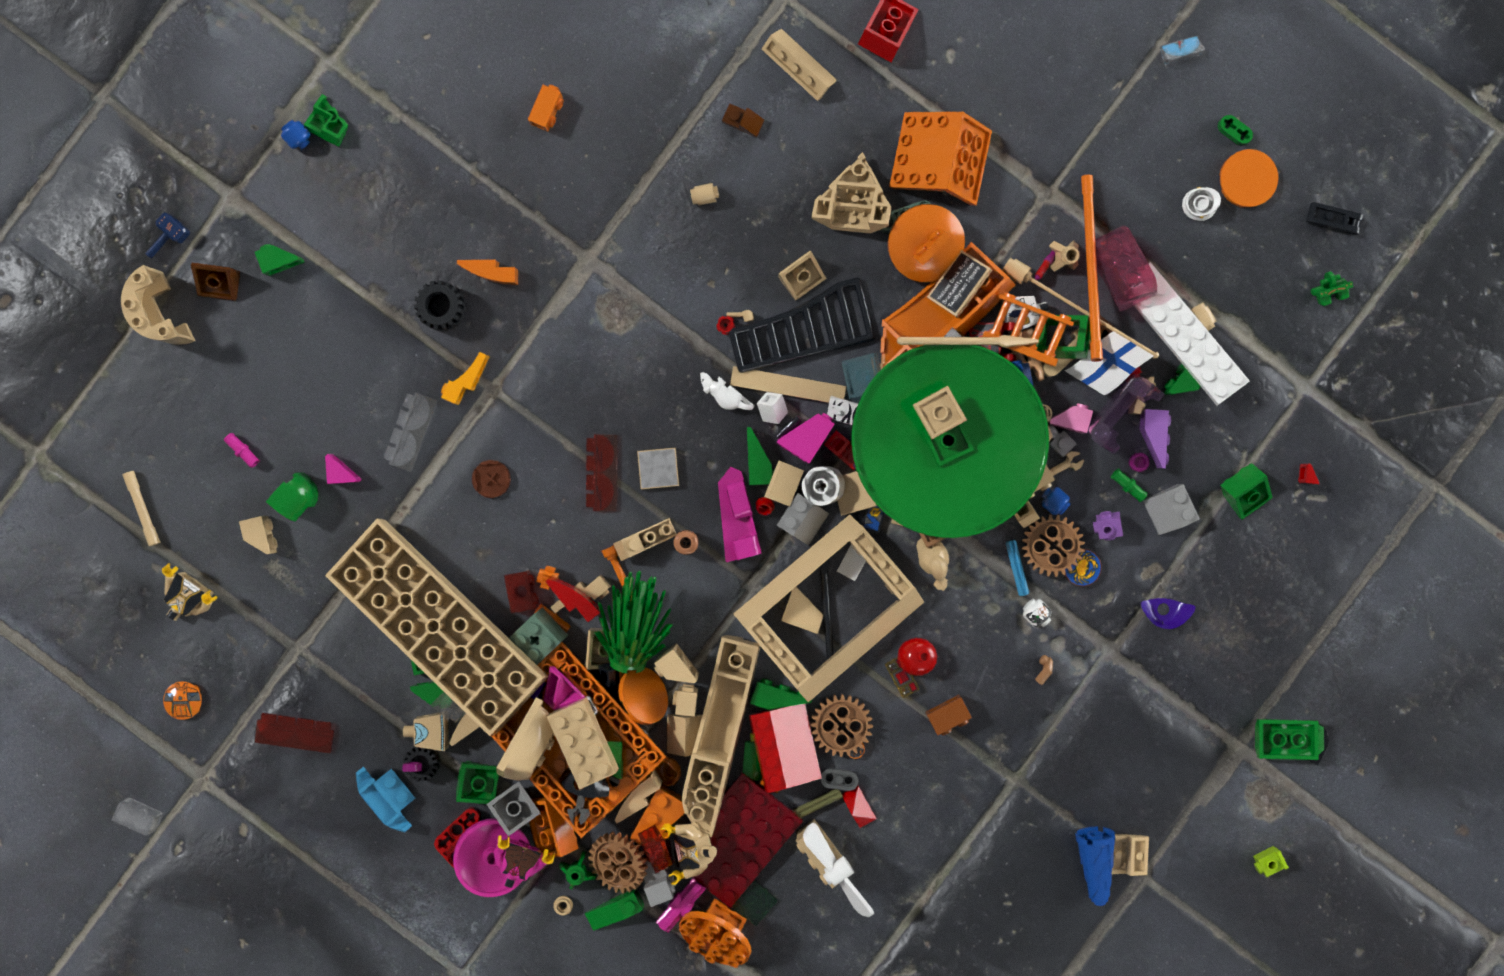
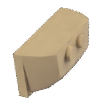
M537 697L496 768L497 774L503 778L516 781L529 780L536 767L540 768L546 758L543 756L546 749L550 751L555 742L552 739L555 734L547 719L550 713L543 708V701Z

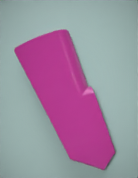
M730 467L718 482L726 562L762 553L742 471Z

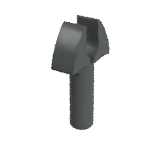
M581 795L577 797L576 807L574 809H567L573 825L575 817L579 813L580 825L590 815L589 809H584L585 797Z

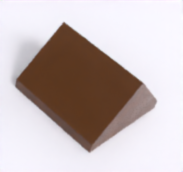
M191 263L198 296L236 301L240 271L230 267Z

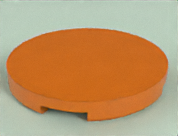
M1254 149L1241 150L1230 156L1222 165L1219 173L1221 191L1224 197L1232 204L1242 208L1256 207L1265 203L1272 197L1278 185V171L1275 163L1268 155Z
M646 667L639 673H636V670H629L621 678L619 683L620 702H623L629 718L641 725H650L661 720L668 707V694L661 678L653 670Z

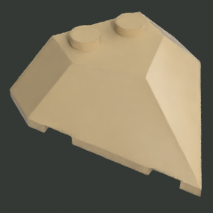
M862 152L857 157L858 159L851 166L849 165L828 186L829 189L822 196L819 195L815 199L812 212L813 220L832 230L873 233L889 226L891 206Z

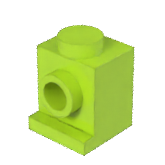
M1274 846L1253 856L1257 872L1266 877L1282 869L1286 870L1289 868L1281 851Z

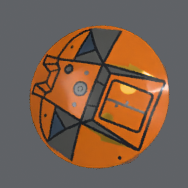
M185 681L176 682L169 686L163 697L165 710L170 716L180 720L189 719L198 714L202 704L199 687Z

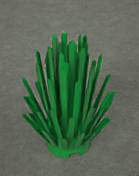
M638 571L636 574L634 589L632 572H629L628 577H625L622 588V600L619 589L616 590L615 594V586L612 585L613 617L610 605L607 606L612 632L609 630L602 604L598 602L602 618L599 617V622L606 640L600 631L594 633L608 654L610 666L622 673H627V670H636V673L643 671L647 661L666 647L665 644H659L670 633L669 629L673 625L666 624L659 633L661 626L671 612V608H669L652 634L663 606L662 602L666 590L662 592L657 608L652 616L658 593H653L656 577L654 576L652 580L651 576L647 582L640 581L641 571Z

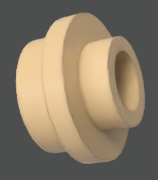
M559 896L554 902V910L559 915H567L573 908V902L568 896ZM565 902L567 907H561L560 903Z

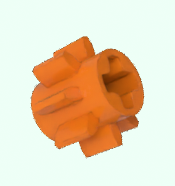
M546 566L545 569L540 568L536 581L541 583L540 588L550 589L545 582L550 576L559 579V573L555 572L556 568Z

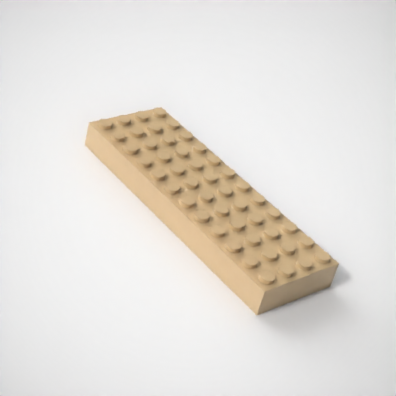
M377 518L325 575L489 736L496 735L548 678L544 671L384 519Z

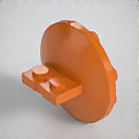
M921 204L906 210L893 224L888 238V252L893 265L905 277L917 282L939 280L947 268L954 262L960 251H964L965 247L964 231L959 220L949 210L934 204Z
M717 899L712 901L707 912H688L683 915L679 923V932L689 944V949L705 956L706 961L710 963L717 962L737 968L748 961L752 952L749 941L741 932L747 919L737 912L730 910Z

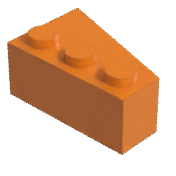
M661 785L660 789L654 792L630 839H635L634 842L645 848L649 847L666 831L660 830L664 824H674L685 813L682 796Z

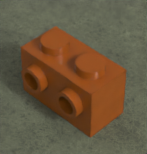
M959 694L925 712L935 733L942 736L952 731L951 728L957 725L959 727L966 725L969 722L968 720L972 718Z

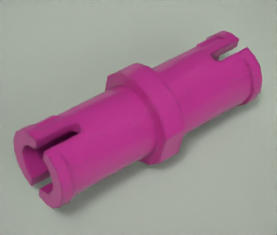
M233 433L228 434L224 438V441L235 451L234 454L237 457H241L250 468L255 467L260 462L249 450V446L243 444Z

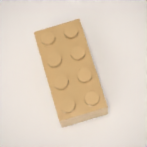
M587 697L551 712L547 716L579 790L616 774L619 767Z

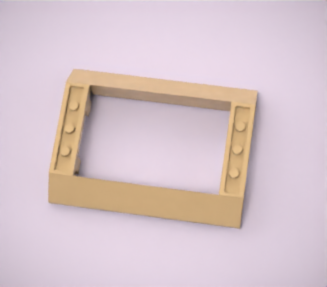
M849 514L733 613V615L806 701L809 702L922 605L924 601L912 583L866 529ZM850 541L853 545L852 548L859 556L866 560L883 580L886 588L899 600H896L812 674H809L761 616Z

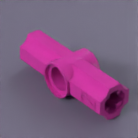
M693 877L684 889L673 897L667 909L658 917L656 923L659 927L669 933L683 915L690 912L694 902L706 888Z

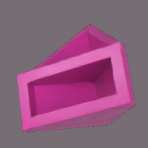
M554 666L550 667L543 699L547 705L553 710H557L585 698Z

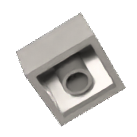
M1176 484L1143 500L1158 535L1185 527L1200 519L1184 484Z
M797 493L791 505L788 506L780 518L777 526L809 546L829 513Z

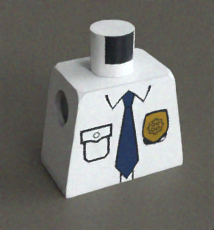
M1021 296L1015 299L1049 312L1047 303L1036 304L1034 296ZM1011 304L1005 322L1016 323L1022 308ZM1029 311L1022 330L1036 325L1040 318L1039 314ZM1007 331L1008 336L1012 334V331Z

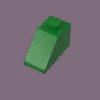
M271 244L263 245L260 247V250L255 251L261 271L267 276L305 263L304 259Z
M434 681L410 686V691L432 707L439 706V709L447 708L454 702Z

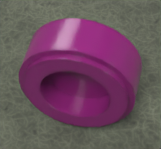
M1135 453L1129 458V466L1135 472L1145 471L1149 467V458L1144 453Z
M403 763L402 771H422V763Z

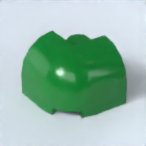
M303 472L294 473V478L287 483L283 482L266 501L279 514L294 522L308 507H314L318 501L319 493L316 484Z

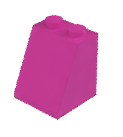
M818 413L778 439L776 444L809 464L833 428L834 423L831 422L833 418L825 413L822 415Z

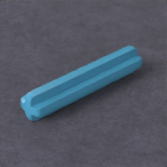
M1015 540L1007 541L1006 548L1018 595H1028L1029 589L1017 542Z

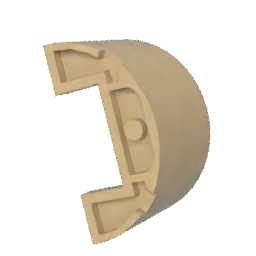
M145 265L136 269L128 277L121 294V307L128 324L137 333L150 339L176 345L194 342L195 339L188 324L183 323L174 328L171 319L164 320L154 297L171 290L164 273Z

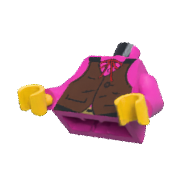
M501 835L498 836V843L493 852L496 866L499 867L500 873L506 875L502 884L509 888L514 887L516 879L526 881L528 877L535 875L545 865L552 864L555 853L548 855L549 850L545 849L542 855L540 848L510 839L509 836L508 838L505 837V840H501Z

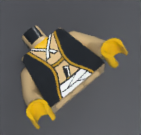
M170 563L162 568V573L165 575L164 602L171 606L166 615L170 619L177 621L181 614L184 616H196L210 609L213 601L217 599V596L211 597L214 594L213 591L186 572L175 574L178 571V567L175 566L171 569Z
M666 823L661 827L660 830L667 831L661 835L664 839H667L671 833H674L673 837L680 870H683V872L675 870L669 875V877L672 875L677 877V880L672 881V885H676L684 877L688 879L700 875L707 869L708 864L713 862L717 849L711 846L708 834L701 833L692 824L675 825V827H672Z

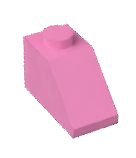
M1077 404V406L1069 407L1053 416L1048 425L1052 424L1059 428L1085 434L1088 432L1093 411L1088 410L1089 406Z

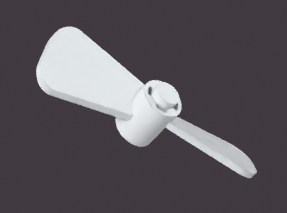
M815 823L809 824L803 834L804 842L826 867L824 869L825 874H823L826 882L834 886L840 884L853 908L862 916H872L874 914L873 909L848 879L854 873V870L847 859L842 856L836 860L819 827Z

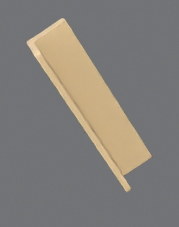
M782 29L771 34L762 47V50L817 101L837 81Z

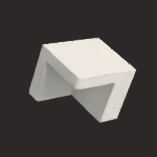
M766 392L757 403L764 422L779 424L788 413L782 394Z

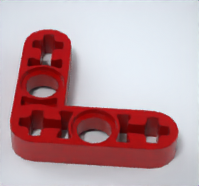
M475 807L466 809L435 839L434 846L436 850L453 868L452 853L459 838L481 818V812ZM474 813V819L465 824L464 821L468 818L469 814ZM460 825L463 832L459 835L455 834L453 826ZM450 835L452 838L446 845L441 846V840L446 839Z

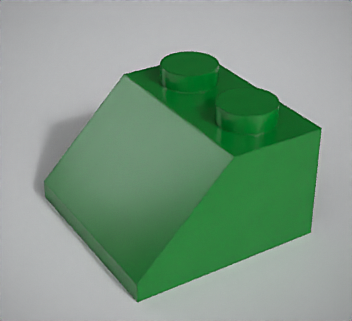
M1252 463L1243 467L1238 473L1226 479L1220 485L1223 496L1241 520L1273 498L1267 476Z

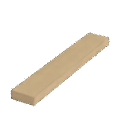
M733 366L730 386L829 403L831 396L844 399L846 386L769 372L752 370L740 373L735 366Z

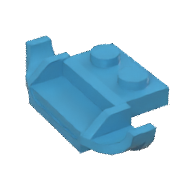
M364 766L356 772V781L359 794L381 822L401 832H406L412 827L400 811L412 802L415 797L395 772L390 769L375 781Z

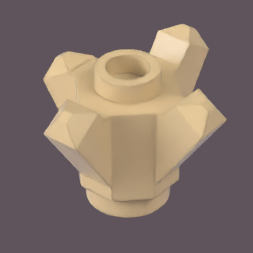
M1074 240L1066 247L1055 241L1049 245L1051 250L1055 252V261L1050 265L1054 272L1064 265H1068L1073 270L1078 266L1079 245Z

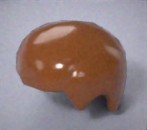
M666 757L655 769L663 781L662 785L667 787L675 785L681 777L680 765L671 757Z

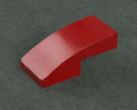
M836 430L824 446L855 471L853 467L852 443Z

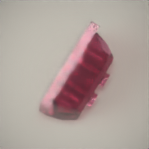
M1122 226L1095 239L1097 269L1120 312L1157 294L1156 277L1128 227Z

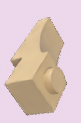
M600 575L587 587L582 581L575 587L595 600L598 597L600 599L604 598L609 593L607 589L611 585ZM559 600L550 608L554 613H557L565 606Z

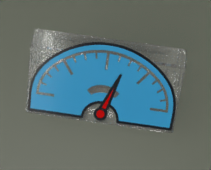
M1196 35L1160 46V51L1164 64L1167 65L1201 55L1205 48Z

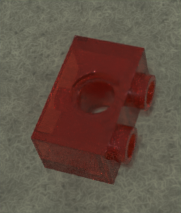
M530 570L504 575L511 613L537 608L536 604L539 603L538 595L533 590L535 578L533 574H530ZM520 586L526 588L527 594L525 596L519 595L518 588Z
M656 825L638 833L645 856L655 874L673 865L665 841Z

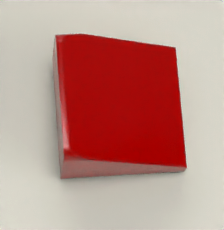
M1311 464L1300 465L1299 483L1319 484Z

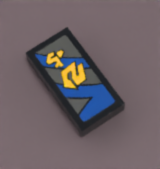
M878 506L866 509L861 525L866 531L879 534L885 513Z

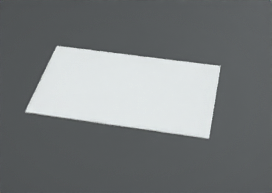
M851 544L837 572L855 581L866 560L858 555Z

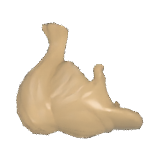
M920 538L916 546L919 565L925 572L932 574L936 579L934 586L938 590L944 591L947 588L948 581L945 578L950 560L948 551L941 541L926 547L922 538Z

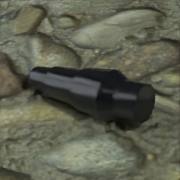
M798 416L790 419L777 434V437L780 439L789 431L797 428L798 424L802 422Z

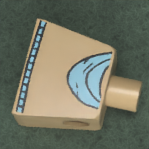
M448 711L418 716L413 721L414 726H404L403 728L404 737H414L415 747L445 751L449 748Z

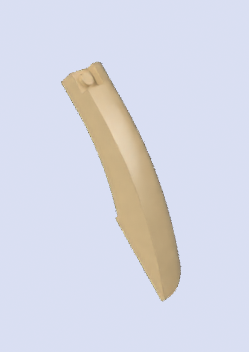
M725 635L721 638L682 794L683 809L692 822L691 824L699 829L701 833L708 834L709 837L713 836L760 651L758 643L731 635Z

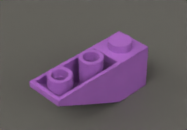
M1144 409L1140 414L1139 429L1156 467L1160 469L1166 468L1169 462L1167 446L1170 443L1168 426L1171 424L1169 410Z

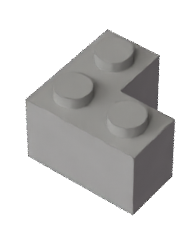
M662 853L647 857V861L644 863L648 866L645 870L647 875L644 877V891L651 907L673 899L674 892L676 891L675 886L677 884H671L675 878L673 875L669 877L667 857L663 858Z

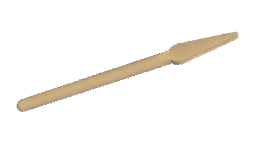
M1007 335L1000 337H899L897 343L900 345H1000L1001 347L1037 344L1039 340Z

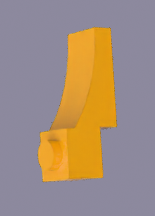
M479 352L472 365L463 375L454 381L449 380L448 383L443 385L441 398L459 405L466 389L475 390L490 356Z

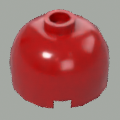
M917 637L902 643L897 657L904 672L913 676L928 674L934 669L938 656L931 642Z

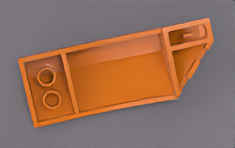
M971 242L964 249V252L993 271L959 318L927 298L939 281L936 280L928 284L897 311L884 320L882 319L883 337H881L880 349L882 357L879 371L899 355L922 346L900 345L897 343L899 337H944L951 328L965 335L1001 301L998 298L999 295H1004L1005 292L1008 293L1016 284Z

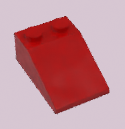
M880 0L858 45L892 62L919 9L902 0Z

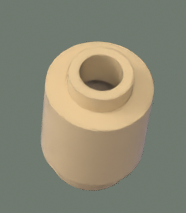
M713 183L695 186L694 189H690L693 205L698 204L699 206L714 203L716 198H719L718 187L713 186Z
M1204 302L1190 309L1208 331L1215 327L1214 323L1217 320L1208 305L1205 306Z

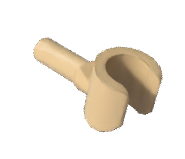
M750 310L727 312V316L743 317L744 322L754 320L753 312Z

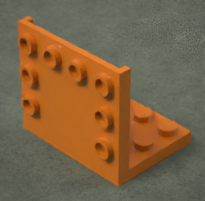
M905 112L889 187L897 190L946 191L969 205L977 206L992 130L965 112Z

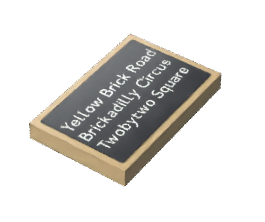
M961 250L927 298L959 318L993 270Z

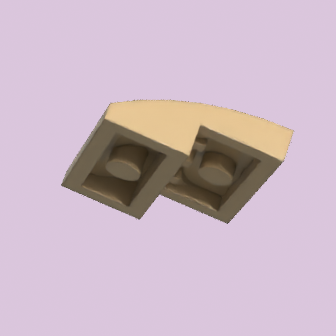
M1115 834L1112 874L1147 875L1148 836Z

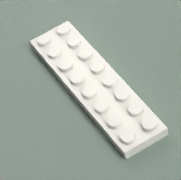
M1151 262L1119 286L1120 290L1217 406L1250 382Z

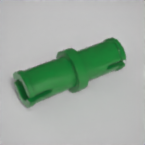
M1119 468L1112 473L1111 479L1122 486V490L1129 492L1138 502H1142L1147 497L1148 493L1138 486L1133 478L1130 479Z

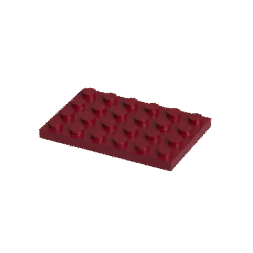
M742 772L725 792L713 836L709 837L711 846L717 849V854L713 862L708 864L707 869L694 877L695 880L731 908L798 828L803 819L772 794L765 792L762 786Z

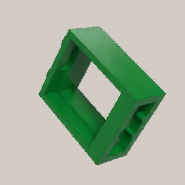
M1067 315L1074 322L1073 326H1079L1077 346H1057L1055 358L1087 359L1090 341V318L1088 315ZM1047 319L1039 338V343L1036 345L1038 347L1036 351L1044 353L1045 350H1048L1049 346H1046L1048 326H1058L1059 322Z

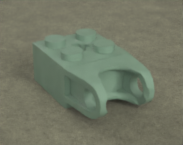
M542 607L509 639L537 665L569 635Z

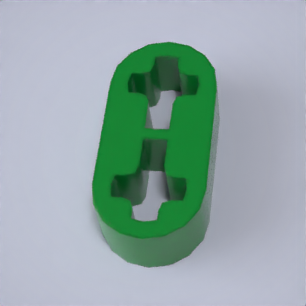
M1226 115L1218 122V130L1239 146L1246 145L1253 138L1252 130L1232 115ZM1227 121H1230L1229 128H1225ZM1244 132L1246 134L1245 139L1241 140V133Z

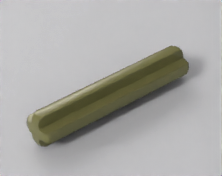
M833 789L792 811L802 818L841 799L842 793L839 789Z

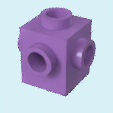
M1104 511L1100 515H1096V522H1093L1094 532L1099 533V539L1113 540L1116 537L1123 536L1120 512L1111 513L1110 511Z

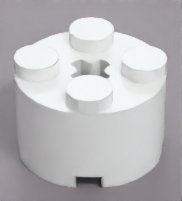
M830 466L811 469L802 481L804 496L813 504L819 506L838 501L843 496L845 481L838 469ZM826 483V487L821 488V484Z

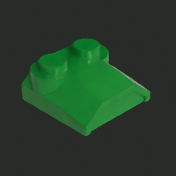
M473 761L462 762L456 788V802L487 804L492 801L496 796L499 777L496 770L497 766L475 763Z

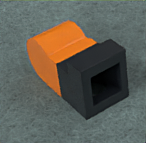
M610 663L599 665V682L608 687L616 686V683L620 682L623 675L626 674L613 669Z

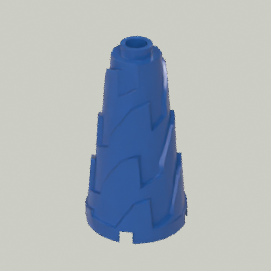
M1098 826L1079 829L1077 834L1075 833L1080 861L1083 864L1089 898H1091L1095 905L1103 906L1110 897L1112 868L1114 866L1115 832L1103 827V832L1098 831Z

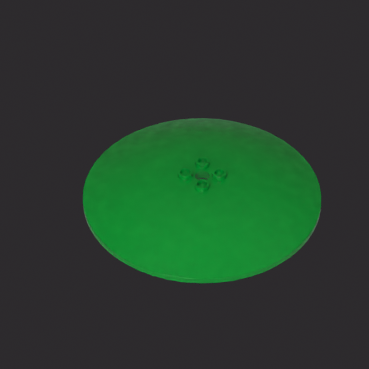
M922 345L899 355L885 365L867 386L857 406L852 427V453L856 471L862 485L874 503L886 515L902 526L921 534L941 538H959L980 534L997 527L1015 515L1036 490L1044 473L1049 451L1048 422L1040 397L1033 385L1009 360L994 351L978 345ZM948 386L967 421L931 440L913 404ZM950 435L953 438L951 446L944 445V436Z

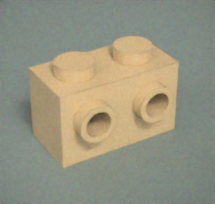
M683 683V686H679L678 691L675 690L672 704L676 705L675 715L695 717L698 688L694 687V684Z

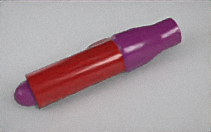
M1051 251L1044 259L1034 275L1035 280H1040L1053 263L1055 258L1054 251Z

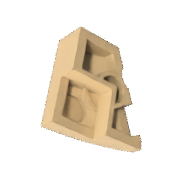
M796 586L790 593L781 621L818 634L823 614Z

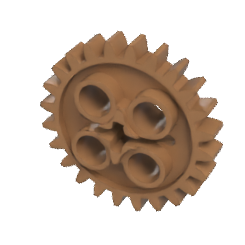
M1049 515L1047 521L1042 516L1041 523L1036 520L1034 522L1035 527L1028 526L1031 532H1024V535L1028 538L1022 539L1026 546L1022 547L1021 550H1027L1023 557L1030 558L1027 564H1034L1032 570L1040 568L1039 574L1046 571V575L1049 577L1051 572H1053L1054 576L1057 577L1058 571L1065 575V569L1072 572L1071 565L1078 566L1075 560L1083 559L1078 554L1085 552L1084 549L1080 548L1085 542L1079 541L1083 534L1077 535L1076 532L1080 528L1073 529V521L1067 524V517L1060 521L1059 515L1056 516L1055 520H1053L1052 515ZM1049 527L1056 529L1057 535L1053 538L1047 535ZM1042 534L1051 543L1055 541L1057 543L1056 547L1064 552L1067 557H1063L1056 549L1050 550V544L1041 539L1039 535ZM1067 539L1071 542L1072 547L1070 550H1065L1062 547L1063 540ZM1036 542L1044 544L1043 552L1035 550L1034 545ZM1050 555H1058L1059 563L1057 565H1053L1050 562Z
M834 694L832 701L826 697L827 703L820 702L822 708H815L818 715H812V718L816 720V722L810 723L812 727H816V729L811 731L812 734H817L814 741H821L819 748L826 746V753L831 749L832 756L836 752H839L840 757L843 756V752L850 756L851 750L857 754V747L859 746L864 749L862 742H869L866 735L872 736V733L868 731V729L873 728V725L868 723L872 720V717L866 716L870 711L868 709L862 710L865 704L861 703L858 705V698L851 701V695L845 699L844 695L841 694L840 699H837ZM840 707H845L847 713L844 716L837 715V710ZM830 713H833L841 723L845 722L846 728L854 735L853 738L843 728L838 729V723L829 715ZM830 720L833 722V727L828 730L823 728V723ZM853 721L860 722V727L857 730H852L850 724ZM838 735H845L847 737L846 741L838 743L836 741Z
M613 831L610 834L605 833L603 836H600L592 844L593 848L589 850L591 855L588 859L593 861L589 866L595 868L592 874H598L596 880H603L602 886L608 884V890L614 887L615 893L621 890L622 894H624L626 891L630 893L633 889L639 887L647 875L645 870L648 866L644 864L647 859L642 858L645 852L638 850L640 845L635 846V839L629 841L628 835L622 838L621 832L615 835Z

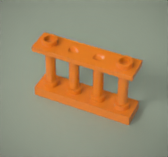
M1006 292L1004 295L1000 294L998 298L1004 302L995 324L989 332L984 331L982 337H1000V330L1011 304L1022 308L1011 336L1019 337L1029 311L1040 315L1031 339L1039 340L1048 318L1057 321L1059 324L1048 350H1045L1044 353L1036 351L1038 348L1036 347L1037 344L1004 347L1056 367L1058 359L1055 358V351L1066 325L1072 327L1074 324L1071 321V317L1064 314L1056 316L1017 301L1015 300L1016 296Z

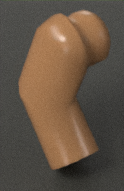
M1043 655L1039 660V663L1043 665V670L1035 678L1041 685L1050 677L1053 670V660L1046 655Z

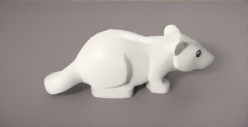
M700 373L703 391L714 396L722 408L726 410L737 408L752 410L755 405L733 387L729 386L727 388L725 386L726 382L722 378L718 377V382H716L707 373Z

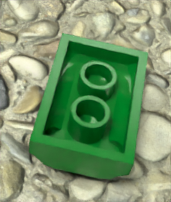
M1257 719L1255 724V750L1257 758L1319 760V754L1324 751V727L1320 726L1317 720Z

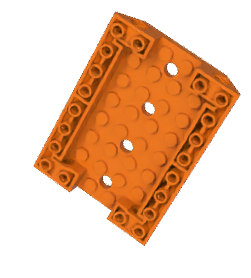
M561 642L537 666L547 675H549L550 667L554 666L585 697H591L598 710L595 716L606 741L623 742V779H619L618 786H613L610 783L611 776L605 778L610 790L607 797H585L584 809H589L590 815L582 825H580L579 821L580 813L575 817L573 825L567 809H574L576 807L578 795L567 791L560 783V777L569 765L555 735L552 738L555 740L550 751L546 749L543 755L546 758L540 768L536 767L529 779L582 838L647 778L667 756L638 724L629 718L628 713L590 671L586 669L570 649ZM545 686V688H544V690H543V692H542V695H543V696H542V699H541L542 701H543V699H544V694H545L546 686ZM530 697L496 735L491 736L505 752L535 699ZM543 701V708L549 713L555 711ZM574 780V787L575 789L579 790V787L576 781Z

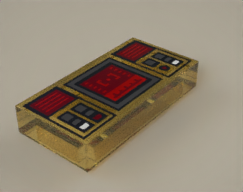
M898 657L885 663L902 698L920 690L913 676L902 670Z

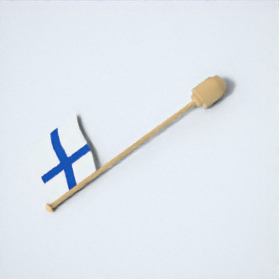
M1012 258L1005 264L1003 272L1012 280L1021 285L1024 282L1028 283V281H1031L1089 316L1088 311L1033 279L1031 267ZM1100 319L1101 325L1113 331L1101 340L1103 360L1092 362L1089 350L1087 359H1080L1065 371L1099 393L1106 395L1116 389L1140 365L1152 357L1154 359L1158 358L1159 353H1155Z

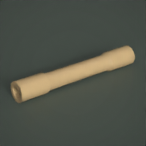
M130 471L122 474L140 518L148 546L161 543L143 500L135 472Z

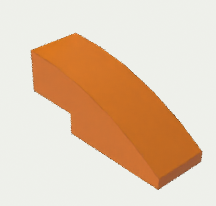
M457 260L459 266L482 279L500 284L518 285V269L515 267H499L497 260Z

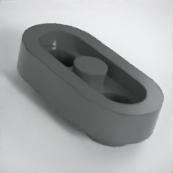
M825 768L821 772L822 778L820 780L826 788L851 791L858 786V777L851 770ZM828 774L833 775V778L831 780L826 779V776ZM851 777L852 781L847 783L845 782V778Z

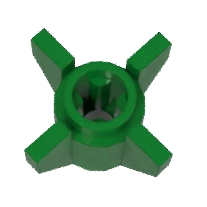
M585 851L582 852L579 861L572 862L571 864L561 861L559 864V868L566 874L567 882L570 883L569 889L573 890L574 885H579L583 881L595 880L597 875L587 871V867L583 863L586 855Z

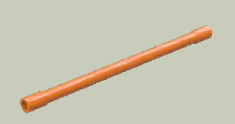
M1083 175L1081 177L1084 204L1091 334L1090 353L1091 361L1099 362L1103 360V350L1100 332L1093 176Z

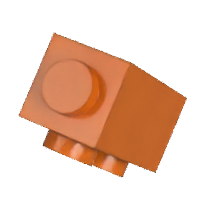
M551 84L549 86L542 85L528 117L530 125L546 132L549 131L550 127L553 128L556 122V112L561 110L564 103L559 88Z

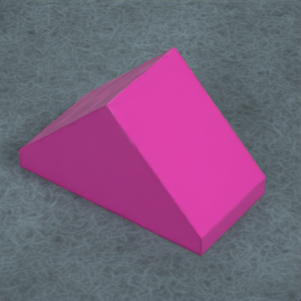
M327 454L325 456L327 484L353 483L362 480L334 454Z

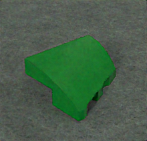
M323 94L314 104L313 112L304 123L309 132L337 147L340 146L348 129L346 121L339 117L338 111L335 107L332 108L327 101V97Z

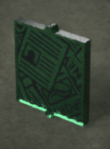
M754 880L734 903L733 907L744 918L746 917L757 926L778 900L768 892L767 888H763Z

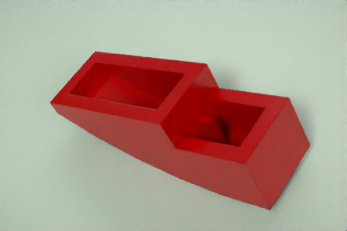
M551 576L545 581L569 612L576 607L587 622L600 613L599 606L573 585Z

